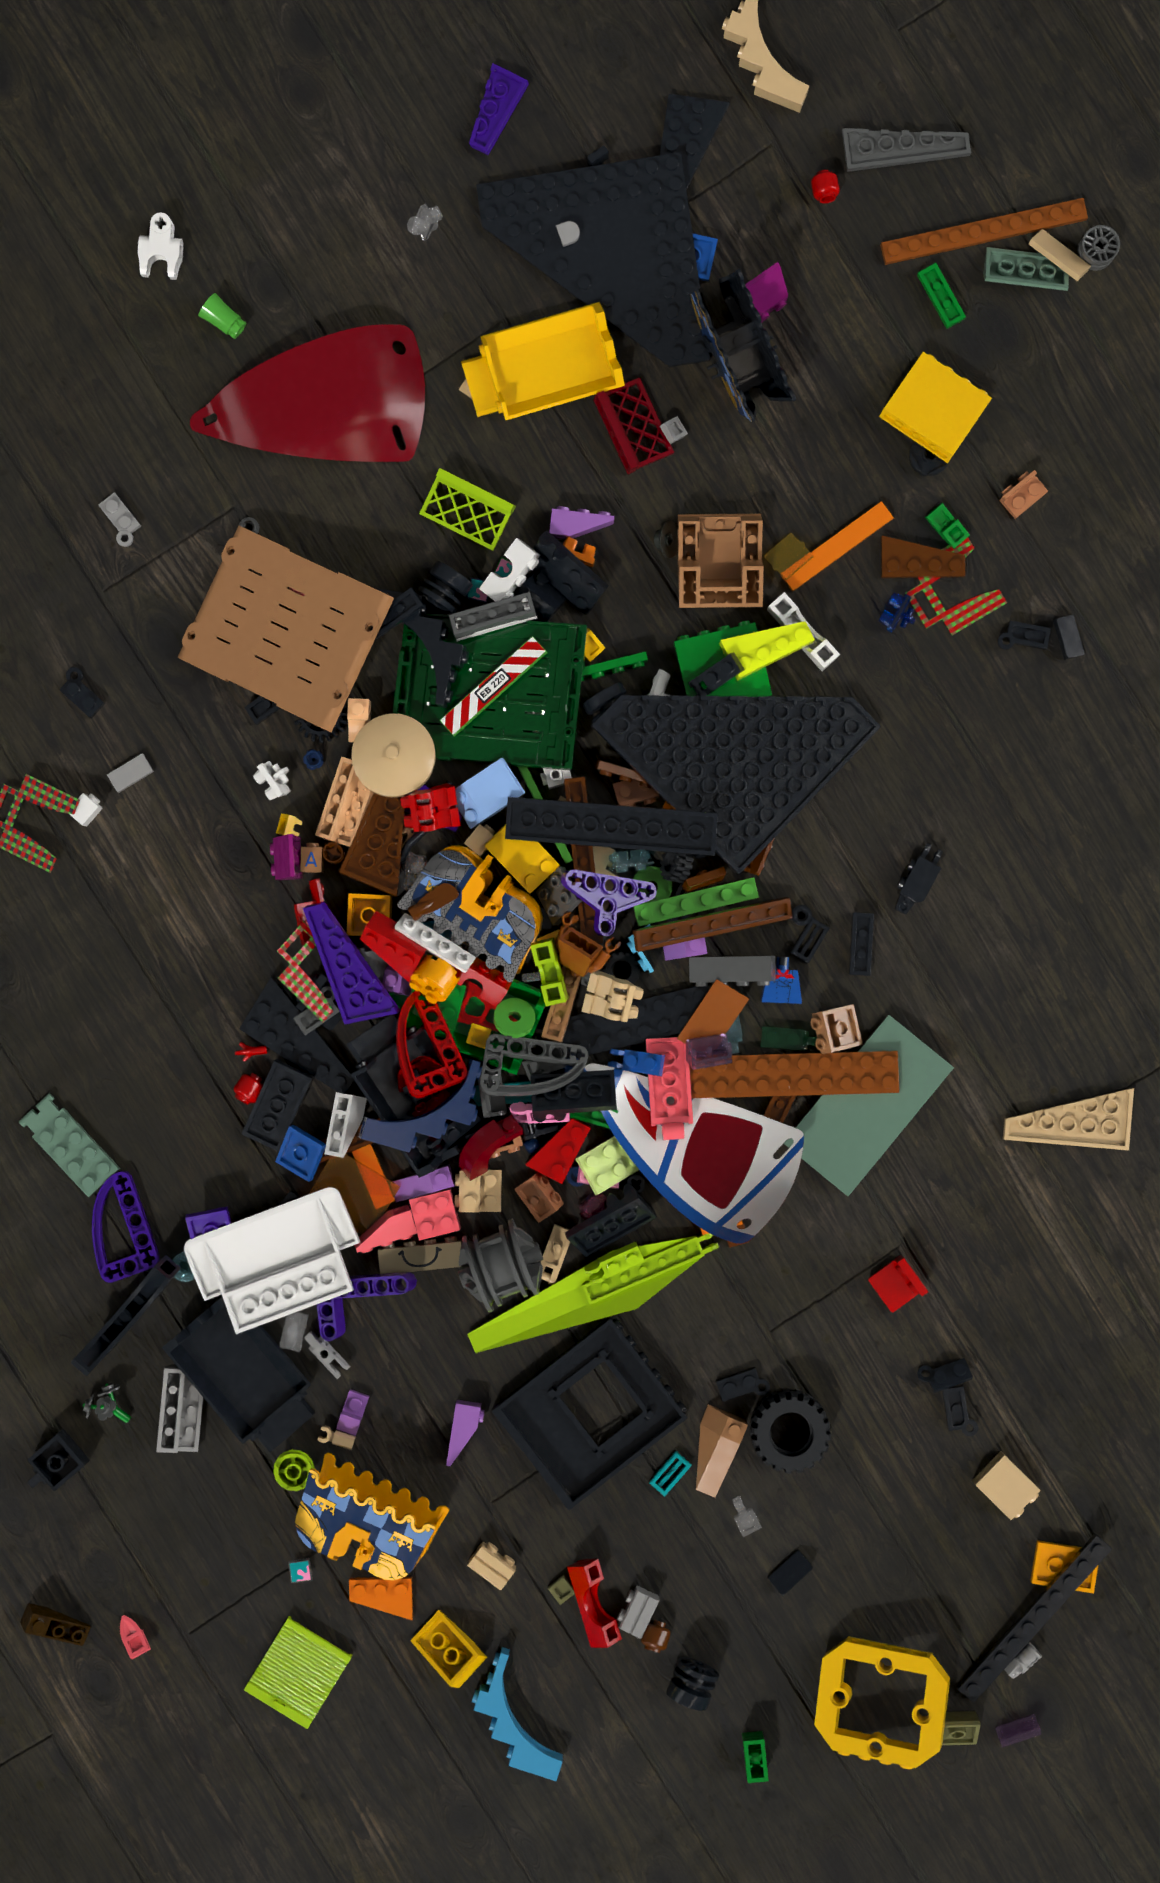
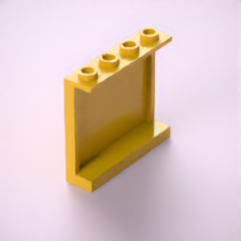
M923 351L879 417L948 463L992 398L988 396L986 391L972 385L967 378L960 377L952 368L944 366L933 355L926 354Z

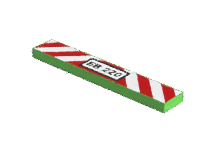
M532 636L440 719L441 723L455 737L537 663L547 651Z

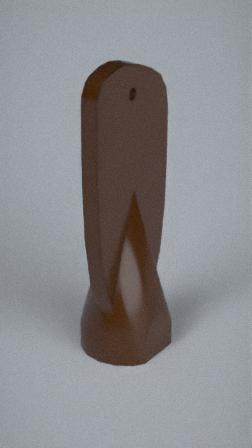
M443 883L422 897L417 904L407 909L412 918L417 921L423 915L432 913L457 899L459 892L453 885Z

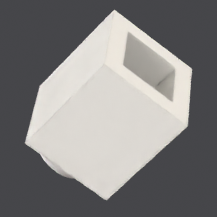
M82 793L78 798L80 801L75 814L70 815L82 826L87 827L103 808L99 805L101 801L93 794L87 795Z

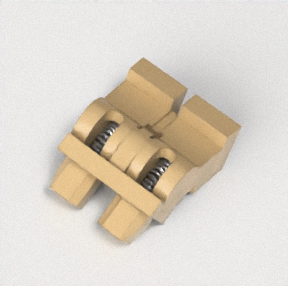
M596 971L590 974L587 991L590 993L585 995L581 1012L596 1014L610 1020L627 1022L628 1019L637 1018L639 1010L637 1006L632 1005L633 999L640 1000L644 991L628 980L618 979L610 974Z

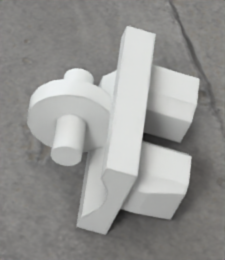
M270 761L257 766L258 770L253 777L259 784H263L265 781L268 782L270 787L265 790V794L269 800L291 792L286 785L289 781L285 775L289 772L287 767L281 769L278 764L273 766Z

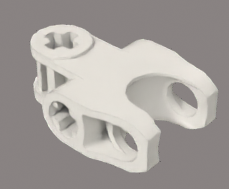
M161 212L153 215L150 221L149 236H139L138 257L142 277L149 278L151 266L155 261L165 260L168 265V277L171 280L177 279L183 258V240L174 238V224L165 213Z

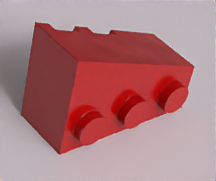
M375 911L365 926L360 940L405 980L410 982L411 975L423 960L427 949L395 930L396 921Z
M571 1118L525 1165L562 1184L591 1126Z

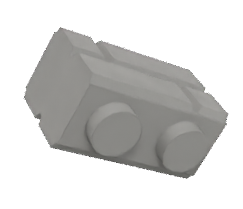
M636 1586L634 1591H629L626 1598L628 1604L625 1610H620L617 1620L621 1630L641 1639L659 1603V1596L640 1586Z

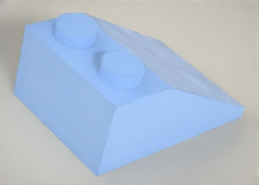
M500 758L455 789L456 807H458L464 820L472 829L505 808L508 797H520L525 791L504 758Z

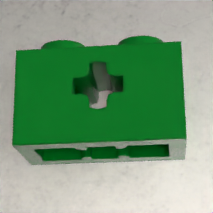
M763 1731L742 1733L747 1782L769 1781Z

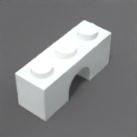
M518 538L514 540L504 554L512 562V572L510 575L502 578L497 573L491 572L479 588L495 602L513 597V591L517 586L520 587L527 578L525 575L529 570H533L539 562L540 554Z

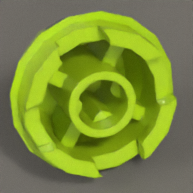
M289 1450L283 1452L274 1463L273 1473L275 1480L281 1487L289 1491H298L305 1488L309 1470L315 1469L313 1460L308 1454L301 1450Z

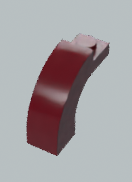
M510 1115L497 1123L495 1120H492L478 1130L466 1143L459 1158V1167L471 1181L488 1172V1161L492 1154L502 1145L522 1135V1127Z

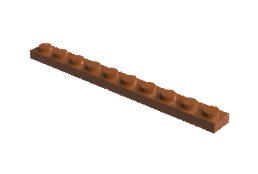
M1084 198L881 242L880 246L884 263L888 265L1037 232L1041 229L1046 230L1082 222L1088 219Z

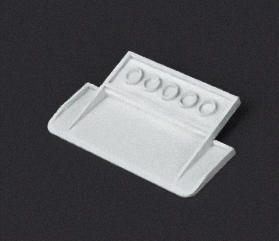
M328 1187L210 1231L204 1235L189 1239L185 1243L184 1252L204 1301L222 1295L235 1333L238 1334L353 1291L354 1288L340 1250L360 1243V1239L340 1192L336 1188Z

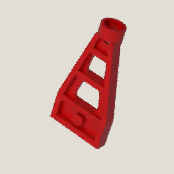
M465 980L462 985H466L467 988L457 1022L469 1025L474 1023L498 1031L495 1024L486 1021L490 1009H496V1007L479 997L482 988L469 980ZM471 997H477L484 1003L485 1010L481 1016H472L465 1012ZM512 1015L509 1016V1019H510L511 1021H513V1022L518 1021V1020H517L516 1018H514Z

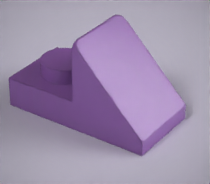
M350 1389L336 1429L356 1436L370 1396Z

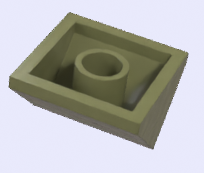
M946 1712L942 1745L977 1744L981 1724L976 1712Z

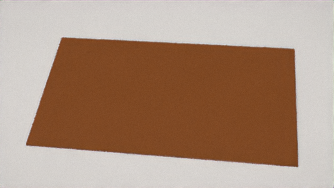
M716 979L677 1039L705 1056H711L749 998Z

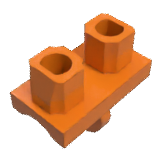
M567 537L563 545L585 565L593 568L596 548L585 544L583 552L579 553L575 551L578 541Z

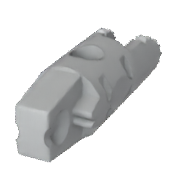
M310 1331L304 1337L311 1345L308 1349L336 1379L341 1375L331 1364L334 1359L346 1370L351 1367L321 1336L318 1337L313 1331ZM323 1350L328 1352V1356L323 1354Z

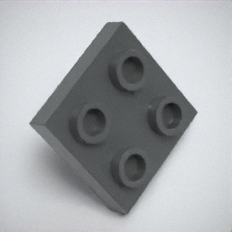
M558 867L535 892L553 925H560L562 923V916L565 913L572 912L582 902L581 899L566 889L561 883V876L567 871L565 867Z

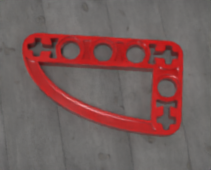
M414 991L406 999L401 1008L396 1029L397 1053L401 1071L409 1093L415 1098H422L459 1084L467 1076L465 1063L438 1004H432L426 1000L425 1005L423 1000H419L420 994H422L420 991ZM413 1005H415L443 1066L416 1078L411 1067L406 1043L407 1017ZM428 1012L435 1013L437 1020L434 1022L429 1021L426 1018V1014ZM436 1031H442L445 1033L446 1038L438 1040L434 1034ZM445 1049L452 1050L454 1058H445L443 1051ZM454 1066H455V1068H456L457 1071H461V1072H462V1073L460 1074V1077H458V1075H453V1074H452V1073L454 1072V1070H455V1069H454ZM433 1076H441L444 1083L442 1085L434 1084ZM426 1079H428V1085L423 1087L422 1092H420L419 1089H414L416 1083H418L419 1086H422L426 1084Z

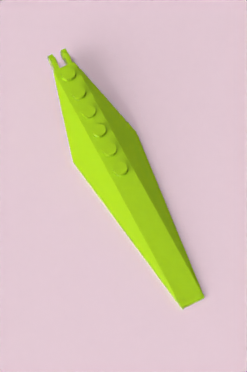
M710 1233L698 1237L691 1236L640 1245L638 1247L644 1257V1262L605 1278L603 1282L598 1284H591L589 1280L591 1275L586 1274L584 1266L542 1290L538 1295L530 1297L469 1332L467 1335L475 1353L637 1309L705 1256L704 1254L717 1249L719 1245L718 1243H712L703 1249L701 1248L699 1242L710 1239L713 1236Z

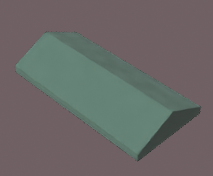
M986 248L983 271L985 281L1068 291L1069 275L1041 253Z

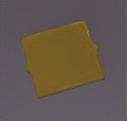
M792 533L764 555V558L773 566V570H777L785 580L790 578L814 557L805 547L804 542H800Z

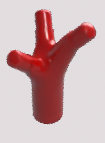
M240 1042L239 1045L244 1050L235 1051V1055H245L243 1061H247L253 1055L267 1054V1047H251Z

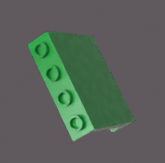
M743 621L733 628H730L729 625L717 628L718 631L712 633L709 630L698 632V636L691 638L689 635L677 637V641H674L673 645L676 650L686 696H695L697 694L694 688H690L689 681L725 658L719 645L720 640L757 632L755 622ZM766 667L740 680L734 677L708 696H772ZM702 681L700 684L703 687V689H706L707 686L704 683V681Z

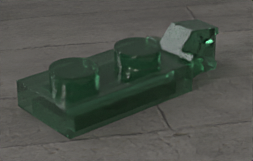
M762 1026L760 1047L807 1050L808 1045H816L817 1037L809 1036V1031L802 1029Z

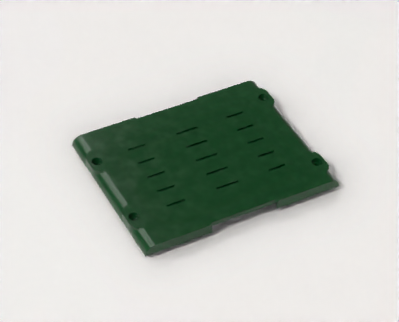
M430 613L423 615V617L443 620L447 624L446 627H448L447 639H444V642L462 644L469 652L468 662L464 664L463 669L455 668L457 676L455 683L451 685V691H453L452 701L448 703L447 708L430 706L436 705L437 688H432V686L437 687L431 656L418 635L404 624L393 714L412 717L426 728L435 746L436 760L451 761V759L496 762L500 758H504L506 763H510L512 766L572 770L574 744L577 738L581 679L585 664L584 651L587 625L526 621L527 624L519 623L457 641L449 615ZM532 636L547 651L542 657L547 658V660L540 659L486 708L495 711L483 710L455 737L444 725L428 724H442L440 719L490 675L479 673V671H495ZM481 653L499 654L501 656L481 655ZM529 675L545 676V678L529 677ZM527 694H539L543 696H532ZM525 712L541 713V715L525 714ZM473 726H474V727H486V728H493V730H492V729H479V728H473ZM523 730H524V731H537V732H539V733L523 732Z

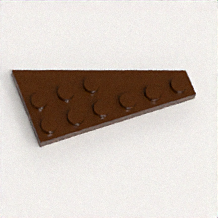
M374 793L339 873L398 897L405 808L401 806V797H385Z

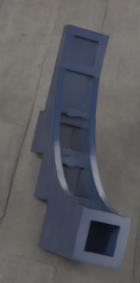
M469 1059L465 1079L443 1103L431 1111L410 1119L395 1121L364 1117L359 1138L410 1153L411 1148L414 1149L416 1146V1132L440 1139L441 1135H445L448 1123H445L446 1119L470 1126L471 1122H475L478 1113L476 1105L469 1103V1100L473 1099L476 1087L473 1086L475 1080L479 1079L481 1075V1062Z

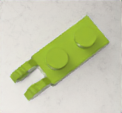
M633 1242L598 1258V1260L585 1266L584 1269L586 1274L591 1275L589 1277L591 1284H598L603 1282L605 1278L620 1273L645 1260L637 1243Z

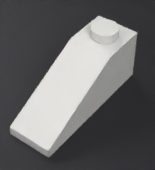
M336 1092L324 1154L344 1158L363 1120L367 1098Z

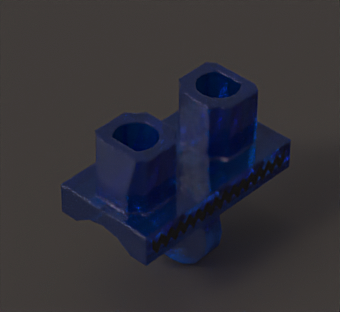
M893 593L888 601V604L897 610L894 615L884 610L878 621L886 626V630L890 633L895 629L900 618L902 622L899 626L904 629L908 623H915L916 619L912 617L914 609L909 607L907 612L904 613L911 596Z

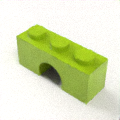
M554 937L533 942L530 946L535 966H538L540 972L541 990L545 1006L566 1002L569 997Z

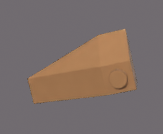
M709 1404L700 1422L696 1490L716 1497L740 1446L748 1423L747 1420Z

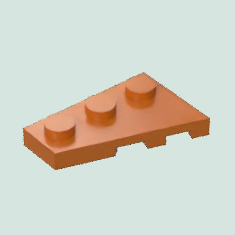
M379 1577L350 1578L349 1601L413 1620L412 1577H404L397 1580H384Z

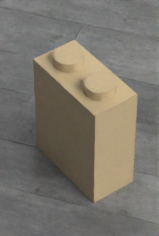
M1002 1451L972 1480L1010 1520L1014 1517L1018 1518L1024 1512V1507L1028 1503L1034 1502L1041 1491Z

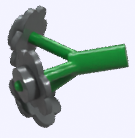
M106 1383L102 1386V1390L97 1395L103 1396L108 1394L105 1399L99 1398L97 1405L93 1404L94 1394H92L90 1399H86L83 1404V1411L87 1412L86 1418L88 1419L91 1409H95V1413L98 1414V1419L101 1421L115 1415L125 1423L129 1422L131 1416L118 1408L112 1393L118 1390L120 1385Z

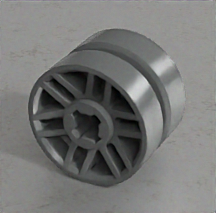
M1097 225L1090 228L1078 244L1077 256L1091 265L1089 270L1098 271L1106 268L1119 252L1120 239L1114 229L1106 225Z

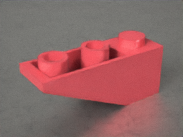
M405 1205L389 1210L359 1237L360 1243L354 1245L357 1253H366L373 1250L374 1247L380 1245L388 1246L395 1240H407L413 1237L414 1234H417L409 1206Z

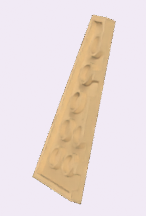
M1134 1088L1004 1118L1003 1139L1129 1150Z

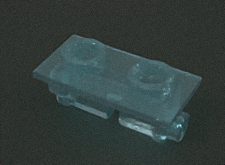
M646 850L630 851V859L628 851L613 852L609 855V861L613 863V867L608 868V871L616 870V873L628 872V868H634L635 871L647 870V866L654 864V861L648 862L650 853Z

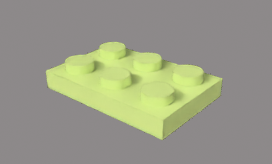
M615 1136L576 1158L595 1195L602 1193L639 1170Z

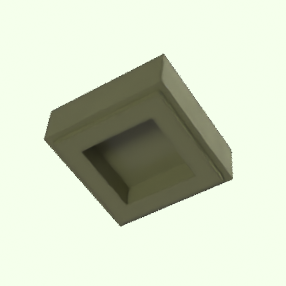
M562 1575L548 1586V1590L560 1605L575 1594L571 1582L565 1575Z

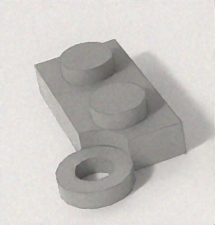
M114 492L98 506L119 531L116 537L118 544L128 547L133 543L132 533L140 528L141 525ZM123 535H128L129 539L127 542H122L121 538Z

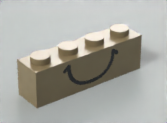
M453 1236L446 1237L445 1241L437 1242L436 1239H426L421 1244H416V1241L403 1242L402 1246H395V1243L383 1246L378 1249L380 1274L461 1267L459 1266V1256L462 1239L457 1240V1237Z

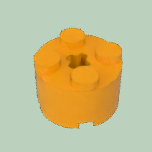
M426 955L411 975L409 985L415 991H420L425 995L430 1003L436 1004L437 1001L443 1002L448 998L460 978H456L457 971L448 962L439 957L437 960L431 959L432 955Z

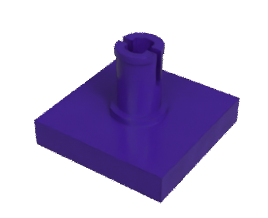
M227 1207L187 1214L185 1217L191 1239L232 1224Z

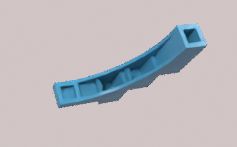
M502 1647L500 1653L496 1652L492 1665L495 1666L493 1673L489 1672L486 1685L481 1684L480 1689H475L471 1701L475 1703L474 1711L493 1716L489 1726V1730L492 1731L491 1738L511 1744L506 1755L509 1758L510 1767L557 1781L563 1762V1754L550 1750L534 1740L517 1722L510 1709L503 1682V1672L510 1649Z

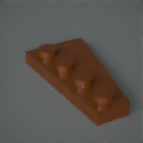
M881 536V578L965 577V555Z

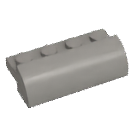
M167 1365L164 1367L156 1452H198L203 1396L177 1365Z

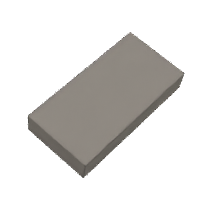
M142 753L110 772L107 776L116 791L120 793L153 773L154 770Z

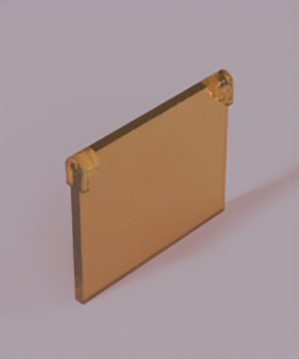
M345 1154L344 1158L330 1157L309 1194L328 1187L336 1188L342 1196L356 1232L363 1234L384 1215L400 1186Z

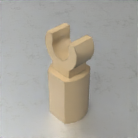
M326 1425L321 1427V1430L326 1431L328 1435L327 1437L319 1436V1442L326 1443L330 1441L333 1445L352 1450L356 1436L337 1430L334 1432Z

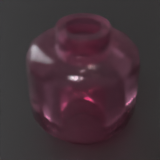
M594 1193L588 1194L579 1205V1210L581 1211L579 1215L584 1220H587L591 1216L607 1208V1198L601 1193L598 1195Z

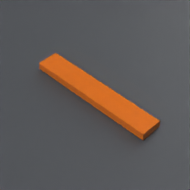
M881 501L784 571L781 577L792 592L893 520L894 517Z

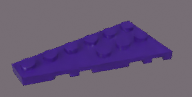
M325 902L304 907L303 910L344 1024L400 1012L401 1010Z

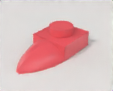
M123 1615L120 1621V1635L130 1659H134L150 1650L151 1647L138 1624L131 1618Z

